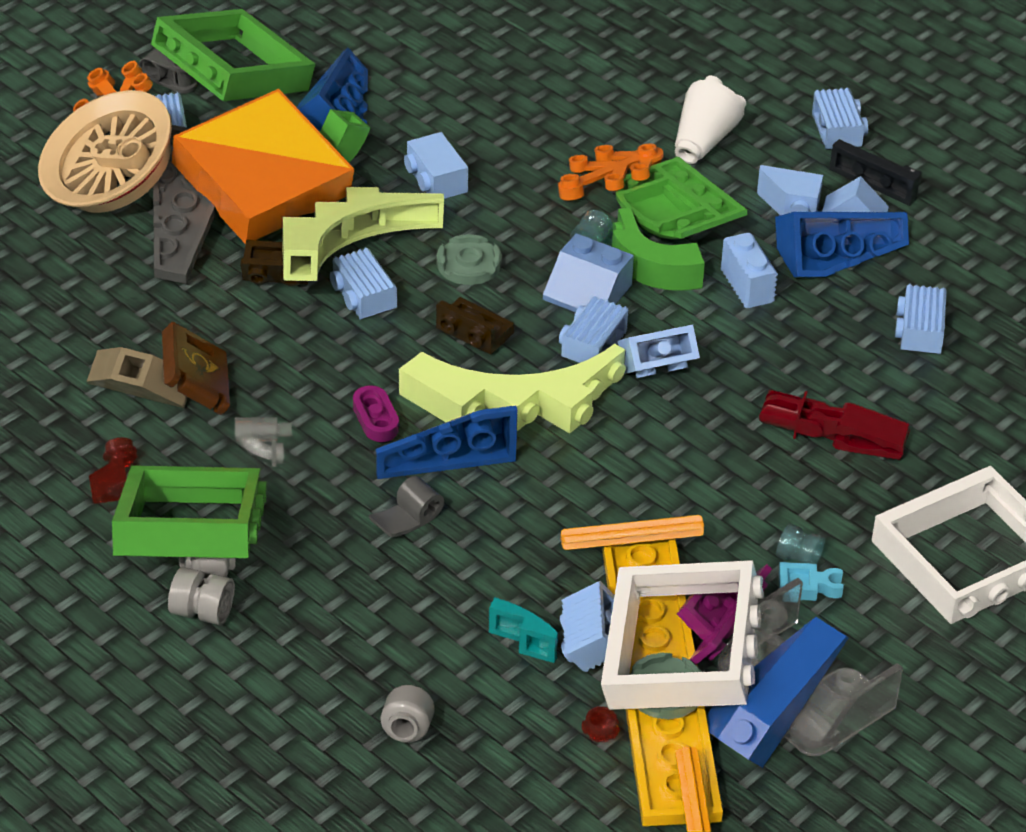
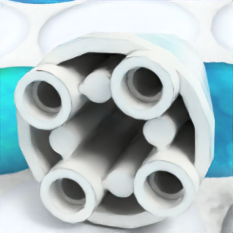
M707 76L705 80H698L692 83L684 99L675 142L676 156H679L688 164H694L702 159L738 125L744 115L746 100L724 86L722 81L715 76Z

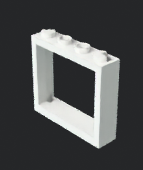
M991 465L875 516L872 542L950 624L964 618H970L989 606L1001 604L1007 598L1026 591V560L962 590L956 591L906 539L986 503L1026 542V500Z
M753 560L619 567L601 687L609 710L747 705L748 688L755 684V672L753 665H751V660L758 656V640L754 632L755 628L761 627V610L757 604L758 599L764 598L762 588L763 577L757 576ZM738 592L729 671L629 675L640 597Z

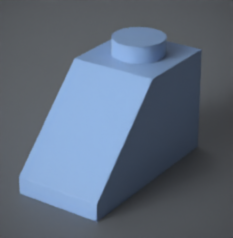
M760 165L757 194L779 215L791 212H817L821 197L823 175Z

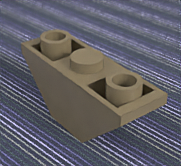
M123 347L97 350L86 381L91 385L180 408L185 407L188 398L178 392L177 384L172 388L164 384L162 359L151 354Z

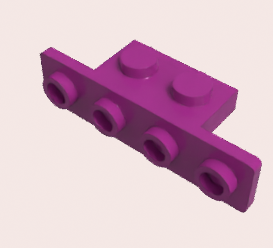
M768 564L756 572L757 576L763 577V591L768 586L765 579L772 570ZM738 592L691 594L677 612V615L703 640L690 658L695 665L705 657L711 661L726 646L722 640H726L734 632Z

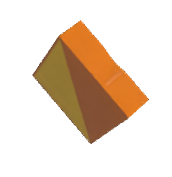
M279 88L173 136L172 164L198 192L215 206L219 216L245 244L246 240H258L283 228V217H300L305 214L314 213L315 202H337L345 198L346 187H352L354 168Z

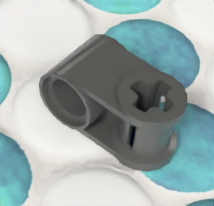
M156 48L139 61V66L142 68L143 73H146L154 83L180 94L191 93L197 88V80Z

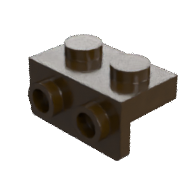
M246 240L244 258L241 259L240 264L242 280L256 284L275 282L288 286L308 285V281L283 280L282 242Z
M459 297L452 304L443 300L436 304L437 329L490 355L514 334V322L462 297Z

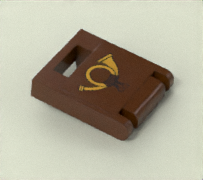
M172 321L162 331L164 384L171 388L177 384L178 392L210 410L213 408L214 412L219 415L224 414L230 405L226 351Z

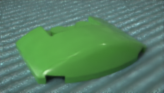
M679 156L652 165L650 167V177L646 180H633L631 173L626 174L624 188L615 191L616 199L621 208L631 207L636 223L640 228L664 239H682L747 215L745 207Z

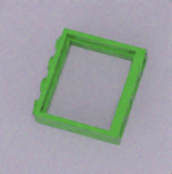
M243 9L157 17L151 42L152 46L222 101L261 97L278 88L283 94L309 91L316 65ZM236 39L268 65L233 68L201 42Z
M131 466L112 520L113 556L248 558L251 544L258 543V531L261 529V516H264V503H266L267 481H261V468ZM145 502L241 504L238 519L141 517Z

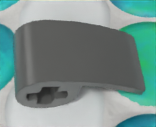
M412 476L405 480L398 489V505L379 513L370 514L369 519L389 537H398L424 526L437 517L444 506V498L420 477Z

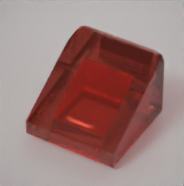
M123 457L115 459L89 475L93 504L120 499L127 479Z

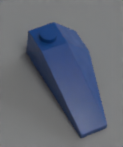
M346 48L303 98L297 108L318 131L321 130L330 109L354 112L367 124V121L363 118V113L368 110V104L363 101V95L368 91V69L349 48Z
M791 212L775 217L777 250L794 278L826 277L909 244L907 212Z
M516 405L478 410L377 448V479L515 462L518 411Z
M814 617L754 666L755 684L748 688L747 705H721L711 708L706 716L709 733L763 768L841 651L848 637L821 619Z

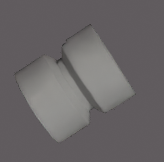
M180 567L171 583L168 596V610L170 614L193 618L197 614L200 621L223 625L229 616L234 599V580L216 574H210L205 578L203 571Z

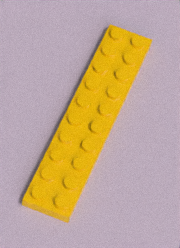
M676 539L602 547L607 587L614 595L619 567L680 564ZM685 595L640 597L629 674L638 660L650 654L672 653L673 658L682 660L683 656L690 660L695 653L692 631L677 615V612L686 602ZM698 706L695 711L684 717L669 720L653 718L640 712L638 709H625L642 826L686 824L675 758L676 750L683 746L696 747L699 750L710 823L722 822L723 811L705 706Z

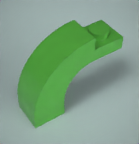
M330 109L319 132L350 163L363 146L371 127L354 112Z
M631 207L618 209V222L613 223L612 247L634 255L632 279L647 286L664 290L703 288L705 263L697 243L679 245L656 243L646 238L640 232Z

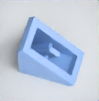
M860 176L827 195L822 212H888L889 206Z

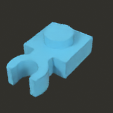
M780 562L779 599L816 601L817 593H823L829 598H841L844 587L841 584L843 570L829 568L824 572H817V564Z

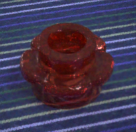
M114 438L105 444L106 452L103 453V459L114 468H126L137 458V448L133 446V441L129 438Z
M602 706L589 710L586 720L582 722L581 727L583 733L589 735V738L595 742L612 740L617 737L620 728L617 726L619 721L615 712Z

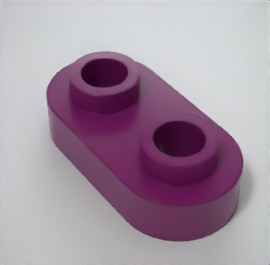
M363 386L357 389L353 394V410L365 435L377 442H386L394 439L399 433V417L385 390L377 386Z

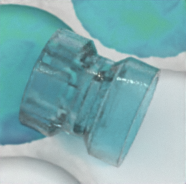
M590 210L582 217L580 224L574 228L570 234V239L577 233L603 243L612 231V222L603 212Z
M789 523L780 537L776 555L787 561L794 559L798 563L817 564L824 548L825 537L816 533L806 534L801 527Z

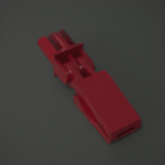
M775 390L768 391L759 420L764 424L794 431V439L797 433L811 437H825L833 440V447L838 450L900 460L904 453L906 440L910 433L909 423L849 402L845 403L842 408L830 407L824 402L807 398L808 391H805L803 398Z

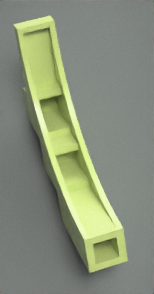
M346 187V202H315V217H283V280L317 281L320 267L328 257L342 247L367 237L410 229L443 228L444 194L379 192V187Z
M613 344L600 354L573 366L543 373L522 375L493 374L468 370L450 365L421 352L399 368V394L444 422L478 410L516 405L518 410L517 431L527 423L533 422L537 415L570 434L581 424L584 425L590 420L593 414L592 401L597 400L604 390L622 379L626 370L624 365L625 349Z

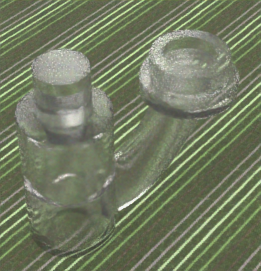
M278 417L235 418V442H239L246 450L258 456L272 460V467H277V464H284V443L277 442L278 437H292V423H278ZM262 442H272V446L266 445Z

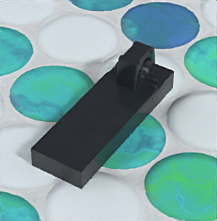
M840 139L832 145L829 170L851 180L861 176L873 190L908 206H911L916 201L919 183L921 182V171L913 169L908 165L901 167Z

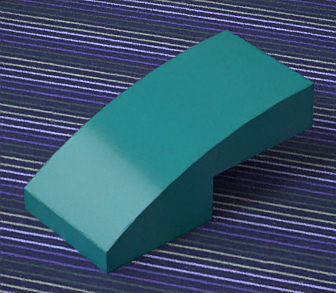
M494 597L489 607V633L519 641L520 654L555 663L557 659L558 632L534 613L516 604Z

